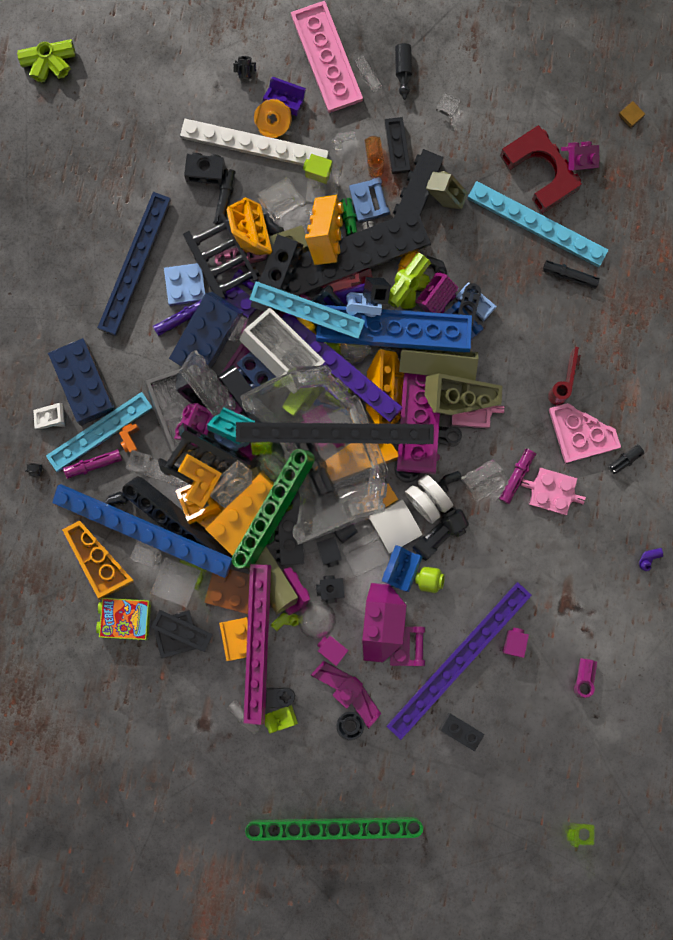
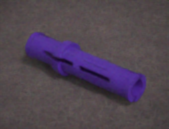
M201 300L189 307H183L184 309L153 325L158 337L191 320Z

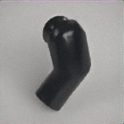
M273 213L264 214L267 232L270 235L284 231L283 227H279L274 223Z
M427 255L426 258L431 262L429 266L433 267L434 272L447 275L444 262Z

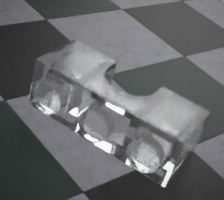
M135 450L131 451L126 466L128 471L182 488L185 486L186 482L173 475H165L160 471L159 459Z

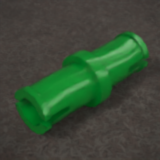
M344 198L340 201L343 203L344 208L342 221L345 223L346 236L351 235V230L353 234L358 232L355 221L357 216L353 210L352 199L346 198L348 204L346 206Z

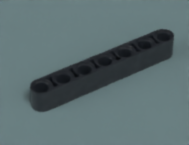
M134 477L123 486L122 492L124 496L164 529L232 558V555L197 521L189 524L184 511L142 477Z

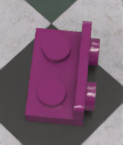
M198 403L188 404L183 410L181 422L175 429L174 439L182 440L178 430L182 423L207 436L209 431L207 430V424L216 413ZM193 443L190 444V445H192V446L198 448L197 445H195V444H193Z

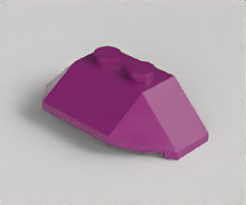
M371 583L366 600L362 638L363 661L383 663L404 642L407 605L393 587L388 584Z

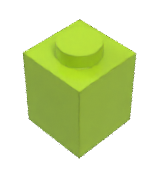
M311 154L310 158L304 162L303 170H305V177L327 184L333 161Z

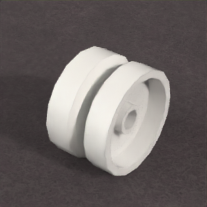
M425 474L418 480L419 488L412 485L405 491V494L414 508L428 522L433 524L440 518L438 510L446 513L453 504L442 488L430 476Z

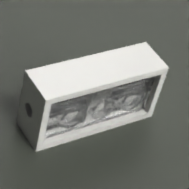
M271 308L244 329L239 339L293 393L312 378L325 362Z

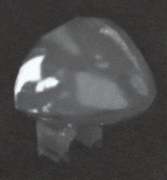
M340 343V354L350 364L362 362L371 349V345Z

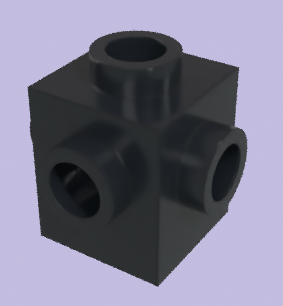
M335 575L323 576V580H320V585H316L317 596H321V601L325 600L326 604L337 603V599L345 598L343 578L335 579ZM329 586L334 588V591L331 593L326 590Z

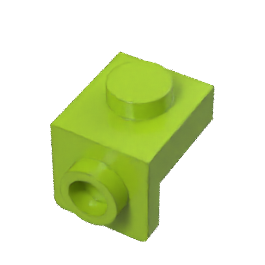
M292 705L265 714V727L270 734L298 724Z

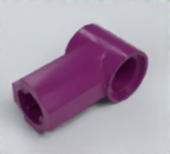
M580 658L577 681L574 686V693L577 697L588 698L594 694L597 661ZM581 684H585L589 688L586 695L580 692Z

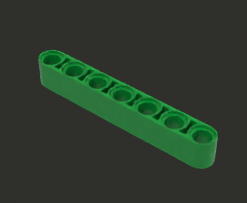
M296 449L292 452L232 556V563L236 568L250 569V564H256L314 464L315 457L310 451ZM304 454L305 460L301 463L300 458ZM294 471L295 477L291 480V473ZM284 488V489H285V495L282 497V496H281V491H282V489ZM274 505L275 512L272 514L271 508ZM263 522H265L264 530H262L261 527ZM253 539H255V541H256V544H255L254 547L252 546V540H253ZM243 556L246 557V562L244 564L242 562Z

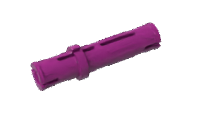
M119 449L89 460H80L79 463L63 467L66 478L69 479L81 474L86 475L92 470L122 461Z
M525 449L521 459L515 464V470L499 500L510 504L523 477L530 470V464L536 456L535 452Z

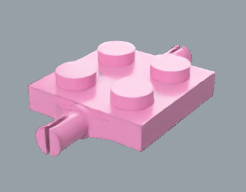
M497 405L451 415V426L490 428L492 413L504 414V406Z
M539 468L534 482L522 479L524 483L520 485L521 487L531 489L532 496L529 505L567 515L572 502L583 505L585 501L582 500L586 499V497L575 494L577 478L544 468Z

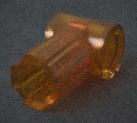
M370 136L364 140L368 172L371 176L378 177L384 172L385 162L381 138ZM378 163L381 166L373 167L372 164Z

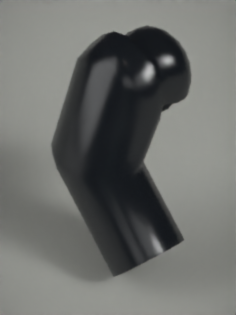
M456 471L447 474L437 484L447 493L449 491L447 485L461 480V473Z
M119 491L110 494L104 503L111 506L117 503L124 505L128 499L124 496L123 492Z

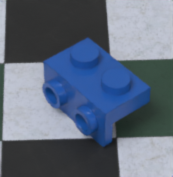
M395 545L388 566L384 571L382 582L409 592L422 556Z

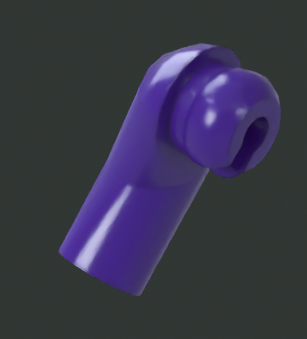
M662 548L645 551L639 561V567L644 571L651 570L653 559L664 556Z

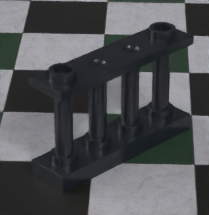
M222 213L220 214L222 223L197 236L196 234L192 236L190 231L183 233V236L213 293L226 300L224 295L227 294V291L250 279H253L254 282H259L258 277H260L256 266H251L243 249L239 246L231 232L229 218H225ZM227 230L231 237L230 240L207 252L200 251L198 247L201 245L200 242ZM233 246L236 247L240 254L239 256L216 268H209L207 262L210 258ZM244 262L249 272L224 285L222 283L218 285L216 281L217 275Z
M182 423L178 429L182 440L168 461L159 458L160 471L165 475H173L192 485L193 480L179 473V467L175 466V463L187 445L193 443L198 447L193 457L199 461L205 453L210 452L214 454L215 458L210 464V467L216 470L221 462L227 461L231 463V468L219 486L214 487L210 495L216 501L221 500L227 503L228 497L225 489L238 470L242 469L248 472L251 467L249 458Z

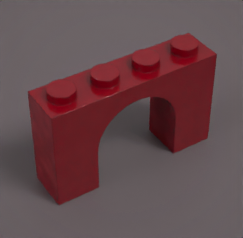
M539 125L504 147L501 151L500 156L510 170L525 160L534 157L548 161L553 167L554 180L534 193L532 201L542 214L577 192L582 185L579 175L569 170L568 160L563 159L557 145L552 144L546 130L541 129Z

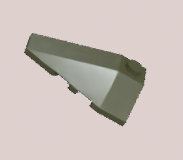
M434 374L426 376L425 397L434 413L454 415L501 405L503 386L444 374Z

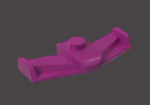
M325 661L311 674L312 677L335 688L336 691L332 696L346 709L352 703L358 714L363 718L368 729L381 715V712L363 687V683L355 676H351Z

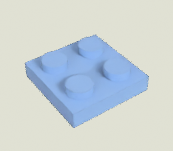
M198 263L164 268L169 306L194 303L203 299L205 286L203 273Z

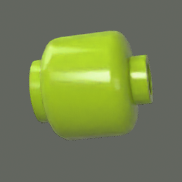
M423 567L420 572L416 573L415 583L418 584L422 592L437 593L444 587L445 575L442 574L439 568Z

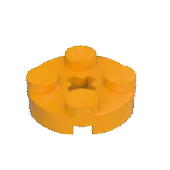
M276 99L265 100L255 110L254 122L262 135L276 138L283 135L290 128L292 121L291 110L282 101ZM274 114L277 121L271 123V119L268 116Z

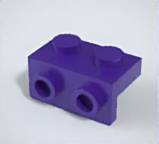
M271 77L269 88L263 97L262 103L270 99L280 100L290 108L292 115L297 116L304 103L306 88Z

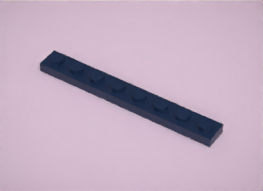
M156 192L152 193L97 327L98 330L114 336L117 335L170 205L171 198Z

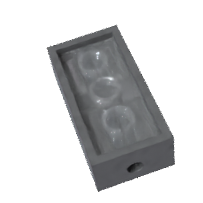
M182 368L145 381L146 390L171 455L181 441L174 439L175 429L183 418L184 408L191 404L175 390L177 373L183 371ZM188 444L183 452L194 449L196 447Z

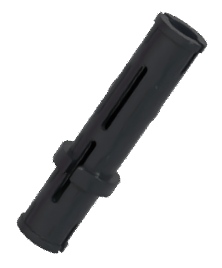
M224 169L222 184L219 185L220 194L213 221L215 225L222 223L220 214L223 213L225 218L227 216V208L231 193L234 191L232 186L236 171L229 169V171Z
M548 260L545 261L543 272L551 273L558 276L559 279L565 278L594 289L598 286L599 277L566 267L567 265L565 264L560 265Z

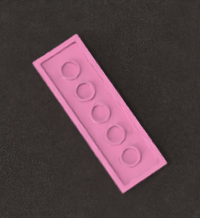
M322 1L291 12V18L328 113L362 102V94L326 2Z

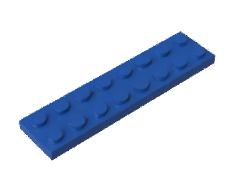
M324 305L348 314L345 306ZM382 309L381 316L370 317L366 316L365 313L357 312L352 316L365 320L359 339L317 324V342L469 353L471 349L472 315Z

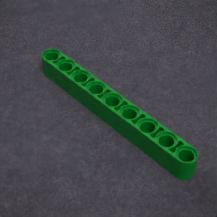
M414 817L253 820L248 823L245 829L247 838L253 841L417 838L423 833L422 823ZM413 822L419 824L418 831L414 833L408 830L409 825ZM353 823L358 824L360 830L355 834L348 830L349 826ZM377 823L380 826L379 831L371 833L368 830L370 824ZM391 823L399 825V830L396 833H391L388 830ZM312 824H317L320 827V831L317 834H312L309 831V827ZM331 824L339 825L340 831L337 834L330 833L329 826ZM252 825L260 828L258 835L250 833L249 828ZM277 825L280 828V833L272 835L269 832V827ZM291 825H298L300 832L296 835L289 832Z

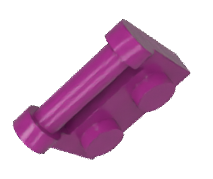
M405 627L403 645L390 656V666H425V660H423V633H425V627ZM410 633H416L415 660H410Z

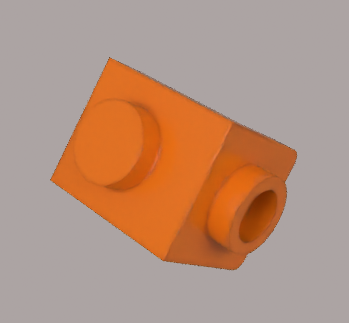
M128 424L122 428L123 431L119 432L123 439L121 445L126 453L129 451L132 455H135L139 450L130 435L138 432L140 429L137 424Z

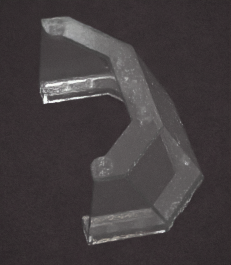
M327 365L296 366L240 396L244 410L254 414L262 422L369 423L360 399L356 395L351 396L347 392L348 387L339 378L335 379L331 375L332 370ZM280 443L285 453V459L288 461L292 452L297 449L295 443ZM315 443L321 458L327 464V470L333 473L330 475L335 490L319 497L310 475L307 474L299 488L301 496L297 524L293 527V537L298 545L385 512L383 498L387 494L385 478L388 477L389 471L378 444L345 443L344 447L336 448L333 443ZM314 462L313 464L314 471H317L318 464L316 462ZM294 471L292 472V477H293V479H294V477H295V472H294Z

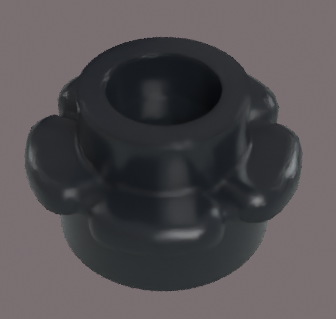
M29 463L25 472H29V476H40L41 472H44L43 464Z

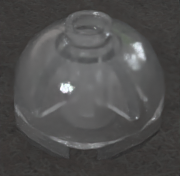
M320 600L309 602L300 610L298 615V626L301 632L312 639H322L324 636H329L336 624V614L333 608Z

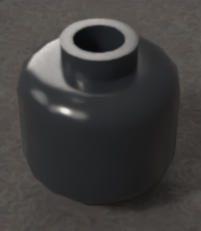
M453 507L446 513H442L441 524L449 530L448 534L450 536L455 535L459 537L466 533L465 529L469 526V522L461 509Z

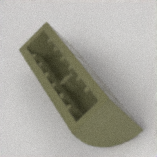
M402 348L399 372L421 375L444 374L476 380L478 352Z
M255 539L252 540V546L254 547L256 544ZM265 546L256 564L271 565L270 605L277 615L295 605L298 596ZM243 556L242 559H243V561H244V563H245V562H246V557Z

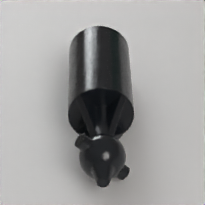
M400 43L395 46L396 76L401 84L399 93L402 95L403 100H405L410 92L407 84L412 76V50L410 44Z

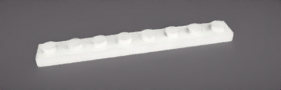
M184 119L180 134L181 139L304 166L305 160L309 159L311 154L326 159L328 157V150Z

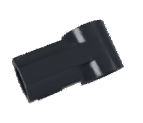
M439 426V444H447L454 447L461 442L462 432L458 427ZM449 433H456L458 439L455 441L448 438Z
M439 523L412 548L427 561L450 536L448 534L449 530Z

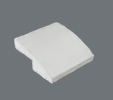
M403 499L369 517L389 554L393 552L395 545L402 547L423 535Z

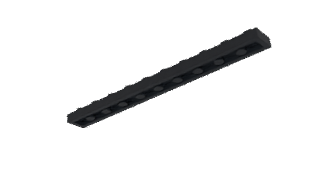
M236 422V442L434 444V424Z

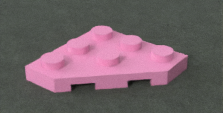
M568 403L549 408L565 464L621 448L616 429L599 422L598 419L577 410Z

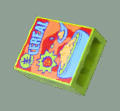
M102 598V602L98 604V614H101L100 622H97L96 633H99V637L149 640L151 601Z

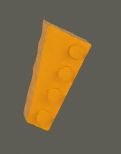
M262 471L205 528L232 556L274 485V482Z

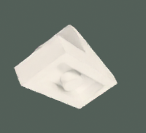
M62 403L33 410L35 429H44L52 426L65 427Z

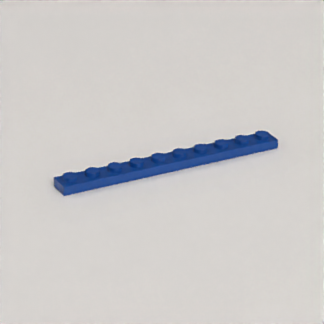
M62 484L57 486L52 503L223 578L228 576L232 564L231 557Z

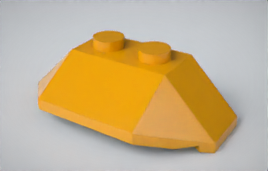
M245 197L241 201L230 205L227 208L231 232L239 246L245 252L255 255L271 254L272 248L261 204Z
M380 349L367 370V378L402 406L404 373L399 372L400 361L398 360V355L396 352ZM366 403V410L374 423L396 424L401 419L400 411L392 422L389 423Z

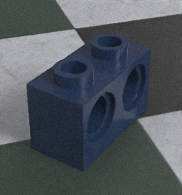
M249 352L237 362L239 372L244 378H248L251 382L249 385L255 393L259 392L261 395H264L280 381L252 352ZM253 362L256 364V367L253 370H247L245 368L247 363ZM260 377H267L268 382L261 385L258 383Z

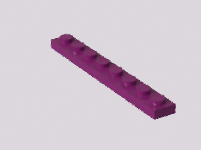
M250 564L244 723L265 724L271 565Z

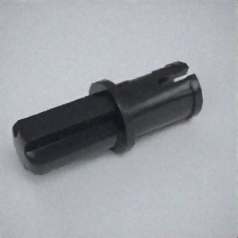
M635 445L631 450L622 453L619 459L610 464L609 470L611 473L617 474L626 466H631L632 462L644 455V450L640 445Z

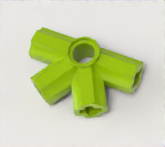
M72 39L55 43L41 42L36 47L21 49L17 53L20 66H32L29 76L39 82L46 81L49 70L58 79L67 76L70 67L63 59L75 57L76 54Z
M416 254L407 268L400 270L396 274L395 284L390 289L388 300L392 307L398 308L400 306L403 309H412L416 306V290L424 291V288L430 282L429 276L423 273L431 262L424 255Z

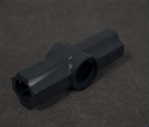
M295 443L297 449L310 451L315 457L314 462L318 464V469L314 471L312 466L308 475H310L318 496L321 497L333 492L335 487L327 472V464L321 458L315 443ZM303 454V455L301 456V458H302V460H303V462H304L305 456H304V454Z

